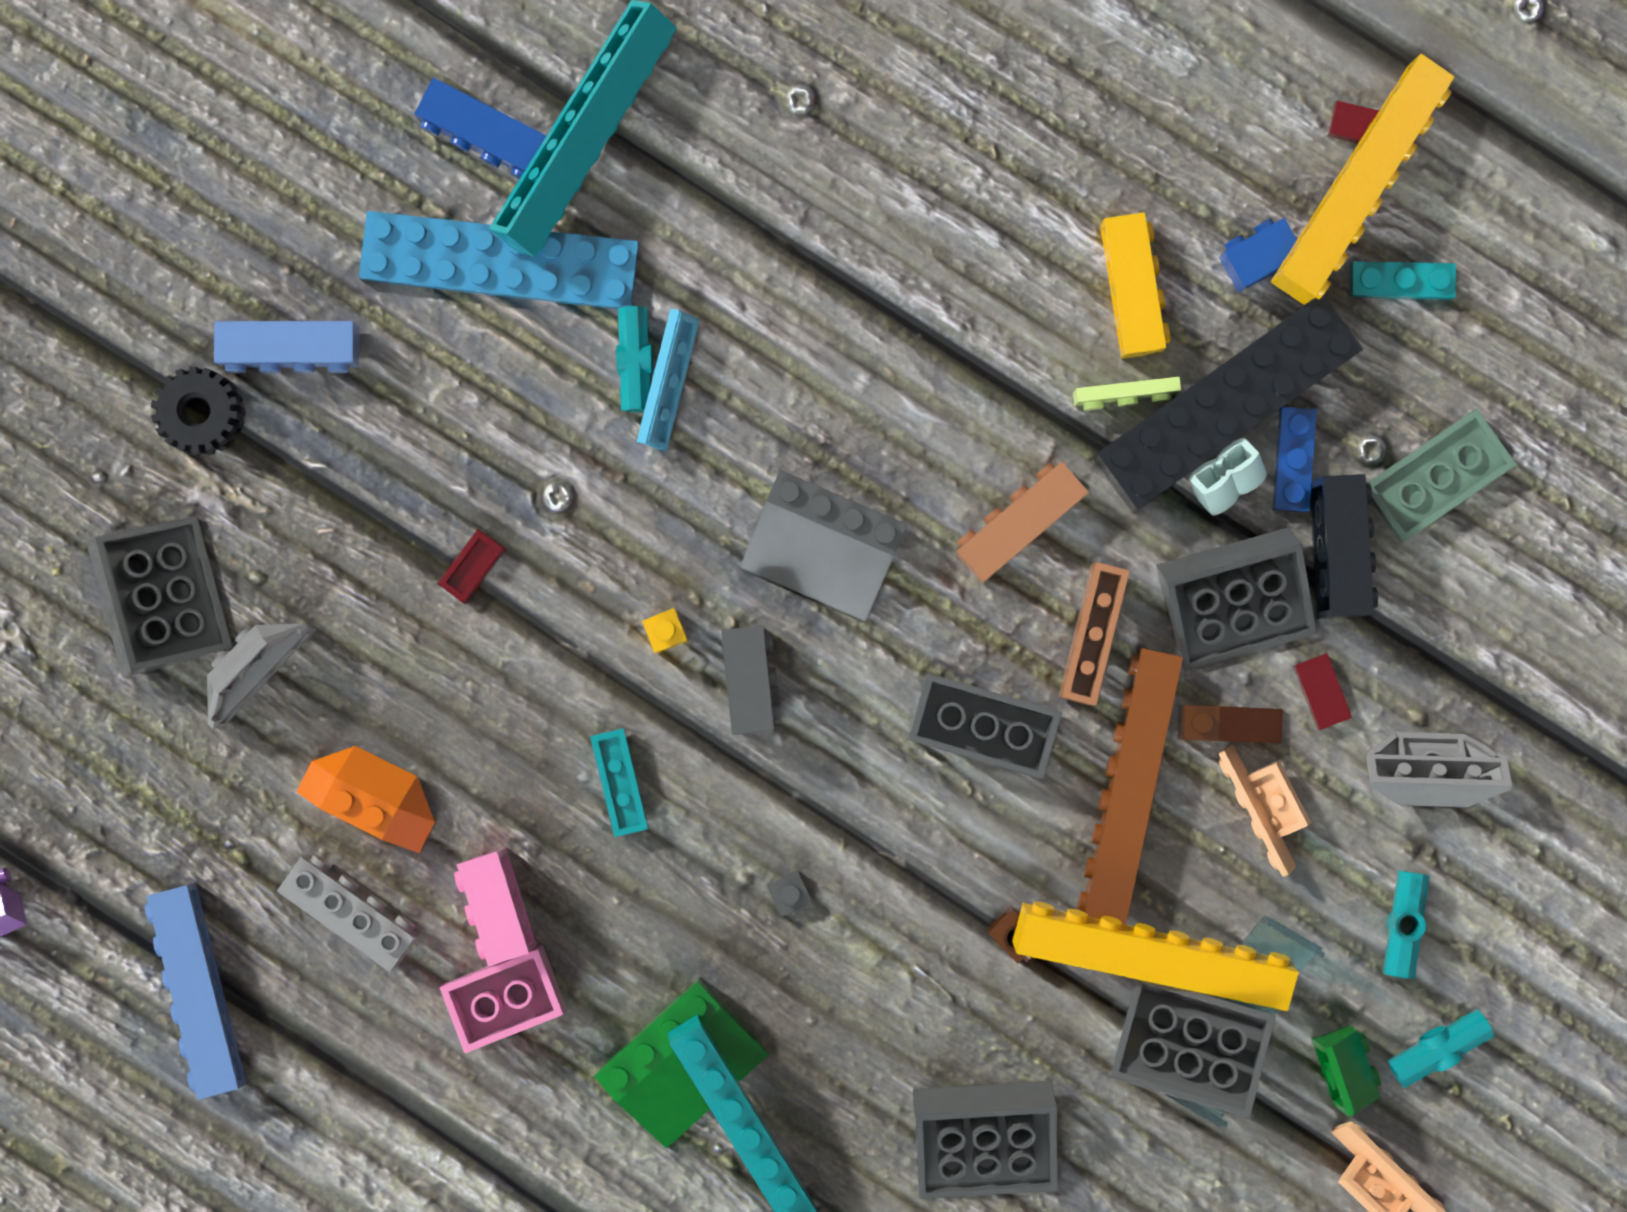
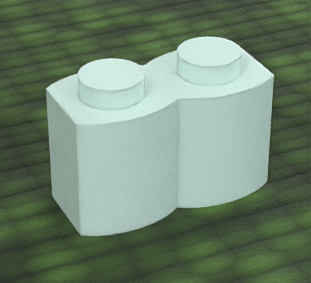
M1241 438L1225 447L1217 459L1207 461L1199 466L1192 473L1189 481L1198 501L1213 516L1229 509L1240 495L1257 488L1265 480L1267 472L1259 452L1245 438Z

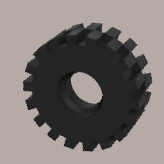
M197 366L189 367L187 371L181 368L175 371V377L169 375L165 377L163 381L166 385L163 388L158 386L154 392L159 397L157 401L152 400L151 408L156 409V414L151 415L152 422L158 425V428L155 430L159 436L166 439L165 442L185 453L200 456V454L209 456L214 455L215 450L223 451L227 449V442H235L238 438L235 435L236 430H242L244 426L240 419L241 416H245V408L241 406L240 402L243 401L240 393L236 392L235 389L237 387L232 382L210 369H200ZM194 398H203L210 406V415L201 424H192L185 416V407Z

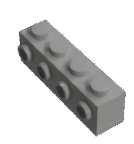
M316 854L313 857L310 855L302 856L277 892L387 971L391 972L396 969L420 935L413 930L416 927L415 924L400 914L395 917L386 911L387 904L372 894L367 897L358 891L359 884L344 874L339 877L329 870L331 864L324 858Z

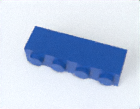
M434 77L414 112L419 122H421L420 128L436 137L442 133L452 138L450 143L458 149L469 152L471 148L481 153L480 159L496 168H499L500 164L512 169L510 174L517 179L521 178L546 138V135Z

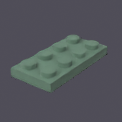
M1477 408L1370 480L1372 488L1371 502L1398 541L1403 543L1517 464Z

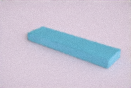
M670 309L637 438L638 443L661 451H667L700 322V319L681 310Z

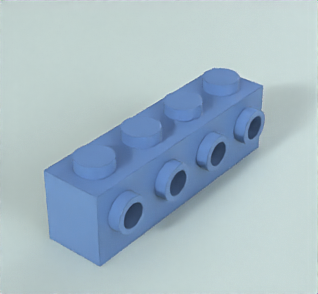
M214 321V363L225 368L227 373H246V368H259V372L280 373L281 367H294V372L314 373L315 367H328V372L348 373L349 367H359L360 327L353 321Z

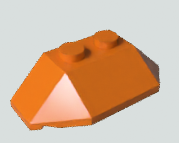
M353 746L311 761L296 791L319 809L381 840L417 853L421 852L436 822L417 775L358 746Z

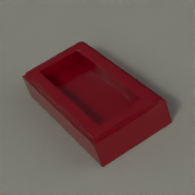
M1336 101L1327 136L1358 144L1379 110Z
M477 529L437 584L462 603L467 604L507 549L480 529Z
M1327 653L1293 665L1317 730L1352 718Z

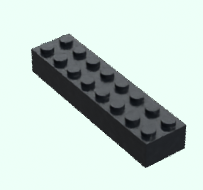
M1323 295L1319 300L1316 298L1092 458L1133 513L1361 352L1363 348Z

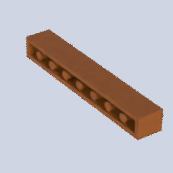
M1144 648L1138 649L1137 655L1131 654L1127 674L1132 675L1129 688L1123 689L1120 701V708L1125 709L1122 722L1117 721L1113 733V742H1117L1115 756H1109L1105 772L1106 776H1110L1108 790L1102 789L1099 798L1098 809L1103 810L1100 824H1094L1091 836V843L1096 844L1093 858H1087L1084 868V877L1088 878L1086 892L1080 891L1076 907L1077 910L1087 913L1088 917L1101 919L1102 916H1110L1120 920L1122 924L1126 925L1183 657Z

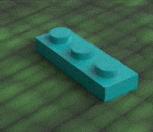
M1353 261L1350 264V298L1453 300L1456 298V263Z
M625 728L590 736L614 838L649 829Z

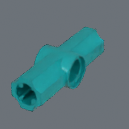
M625 306L618 308L619 345H616L618 376L620 375L621 411L631 413L644 412L651 387L650 374H653L652 345L649 344L648 308Z
M1400 870L1397 872L1392 912L1387 918L1389 932L1383 974L1415 979L1420 939L1426 930L1424 912L1430 875ZM1409 915L1413 920L1412 929L1407 933H1402L1399 923L1403 917Z
M1476 1009L1448 1026L1442 1025L1427 1031L1419 1037L1417 1044L1392 1057L1387 1062L1400 1085L1406 1088L1434 1071L1441 1072L1455 1066L1464 1058L1463 1054L1495 1036L1487 1019L1480 1010Z

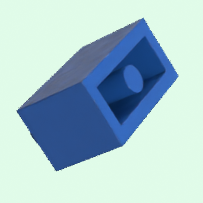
M1272 218L1268 219L1254 228L1256 234L1247 239L1240 235L1224 245L1226 250L1220 255L1219 259L1238 293L1276 273L1297 241L1285 218L1274 223Z

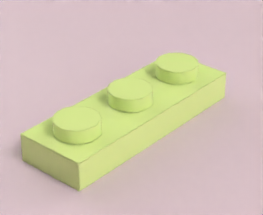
M1180 377L1076 388L1073 392L1074 406L1083 405L1084 411L1103 409L1104 403L1117 402L1118 407L1137 405L1138 399L1151 398L1152 403L1172 401V395H1176L1181 391Z

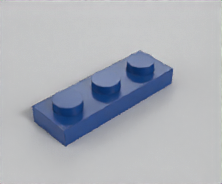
M1280 408L1272 510L1309 512L1316 409Z

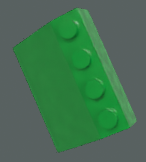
M700 977L602 1065L594 1075V1078L609 1095L666 1149L710 1109L670 1046L667 1034L669 1031L698 1014L739 1082L769 1055Z

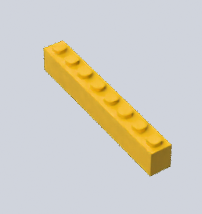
M1420 54L1407 66L1270 281L1272 284L1303 305L1314 298L1319 300L1325 294L1331 284L1327 280L1333 270L1337 272L1348 258V254L1345 253L1346 248L1350 242L1355 244L1365 231L1366 227L1362 223L1367 215L1372 217L1381 206L1383 199L1379 196L1384 188L1390 189L1398 179L1401 172L1396 169L1401 161L1407 162L1418 146L1414 143L1418 134H1425L1432 125L1435 118L1431 114L1435 107L1441 108L1449 98L1452 91L1448 87L1455 76L1423 54Z
M1035 901L1033 905L1022 903L1012 941L1016 953L1020 955L1284 1011L1289 1009L1299 971L1290 958L1278 952H1270L1269 955H1264L1245 945H1236V948L1223 946L1222 942L1212 938H1203L1202 941L1190 939L1183 932L1174 930L1169 931L1168 934L1157 932L1154 927L1142 923H1136L1135 927L1129 926L1110 916H1102L1101 919L1088 917L1087 913L1077 909H1068L1067 912L1055 910L1052 905Z

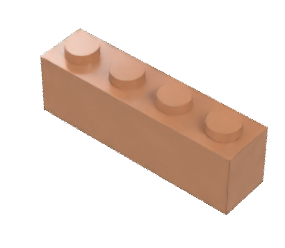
M1062 461L1056 467L1051 462L1035 475L1039 480L1030 489L1024 484L1009 497L1013 502L1004 511L997 507L983 519L987 525L976 534L971 529L957 541L960 548L955 554L981 584L1089 493Z
M1098 562L1091 564L1058 698L1089 706L1097 705L1130 570Z

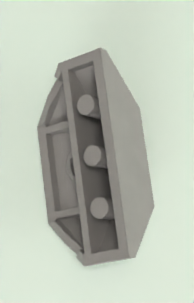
M310 624L255 625L253 628L251 626L246 627L235 639L238 644L229 653L227 651L222 652L211 664L214 669L207 675L208 725L212 729H222L317 629Z
M1395 732L1366 755L1370 786L1397 805L1469 807L1510 791L1512 788L1507 756L1499 752L1496 754L1486 745L1465 734Z

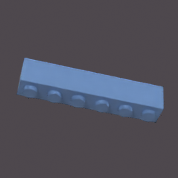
M193 883L146 896L148 903L145 904V913L149 923L154 925L156 936L153 938L154 949L157 956L162 957L165 969L162 971V981L167 991L170 990L173 1004L170 1006L173 1022L179 1025L182 1038H179V1049L182 1057L188 1060L190 1072L187 1074L189 1088L192 1092H196L197 1100L237 1090L247 1083L197 885Z

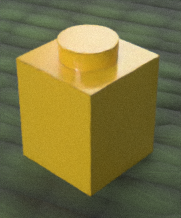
M675 608L642 621L656 654L689 642Z

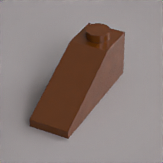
M1179 705L1177 739L1282 743L1283 709Z

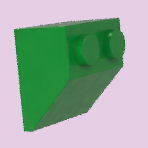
M1347 1026L1311 1038L1332 1104L1347 1116H1352L1380 1098L1377 1087L1381 1086V1080L1375 1066L1369 1065L1366 1053L1370 1052V1047L1363 1032L1359 1033L1352 1026Z

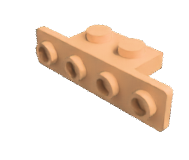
M1231 744L1219 753L1221 758L1219 760L1220 767L1225 776L1231 777L1236 787L1235 794L1239 804L1243 808H1247L1252 818L1251 825L1255 835L1259 839H1263L1267 846L1270 864L1275 870H1279L1282 877L1288 876L1296 868V864L1282 837L1308 826L1311 821L1280 761L1249 774L1235 746Z
M1349 1121L1334 1127L1331 1133L1355 1155L1338 1180V1183L1369 1212H1407L1409 1208L1413 1212H1446L1442 1203L1430 1197L1419 1186L1418 1181L1412 1175L1404 1172L1393 1161V1157L1386 1150L1379 1148L1368 1137L1367 1132L1361 1126Z

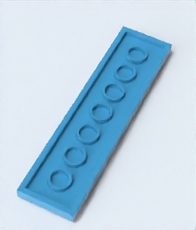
M367 211L359 279L361 281L609 309L632 306L639 250L638 241L551 231L544 248L538 252L536 257L515 251L489 230L490 224Z

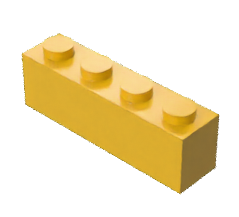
M1145 212L1104 218L1100 224L1121 359L1162 353L1166 349V343H1170V331L1168 323H1162L1161 310L1165 309L1163 290L1157 289L1155 276H1159L1160 271L1157 255L1152 256L1150 242H1154L1152 222H1146Z

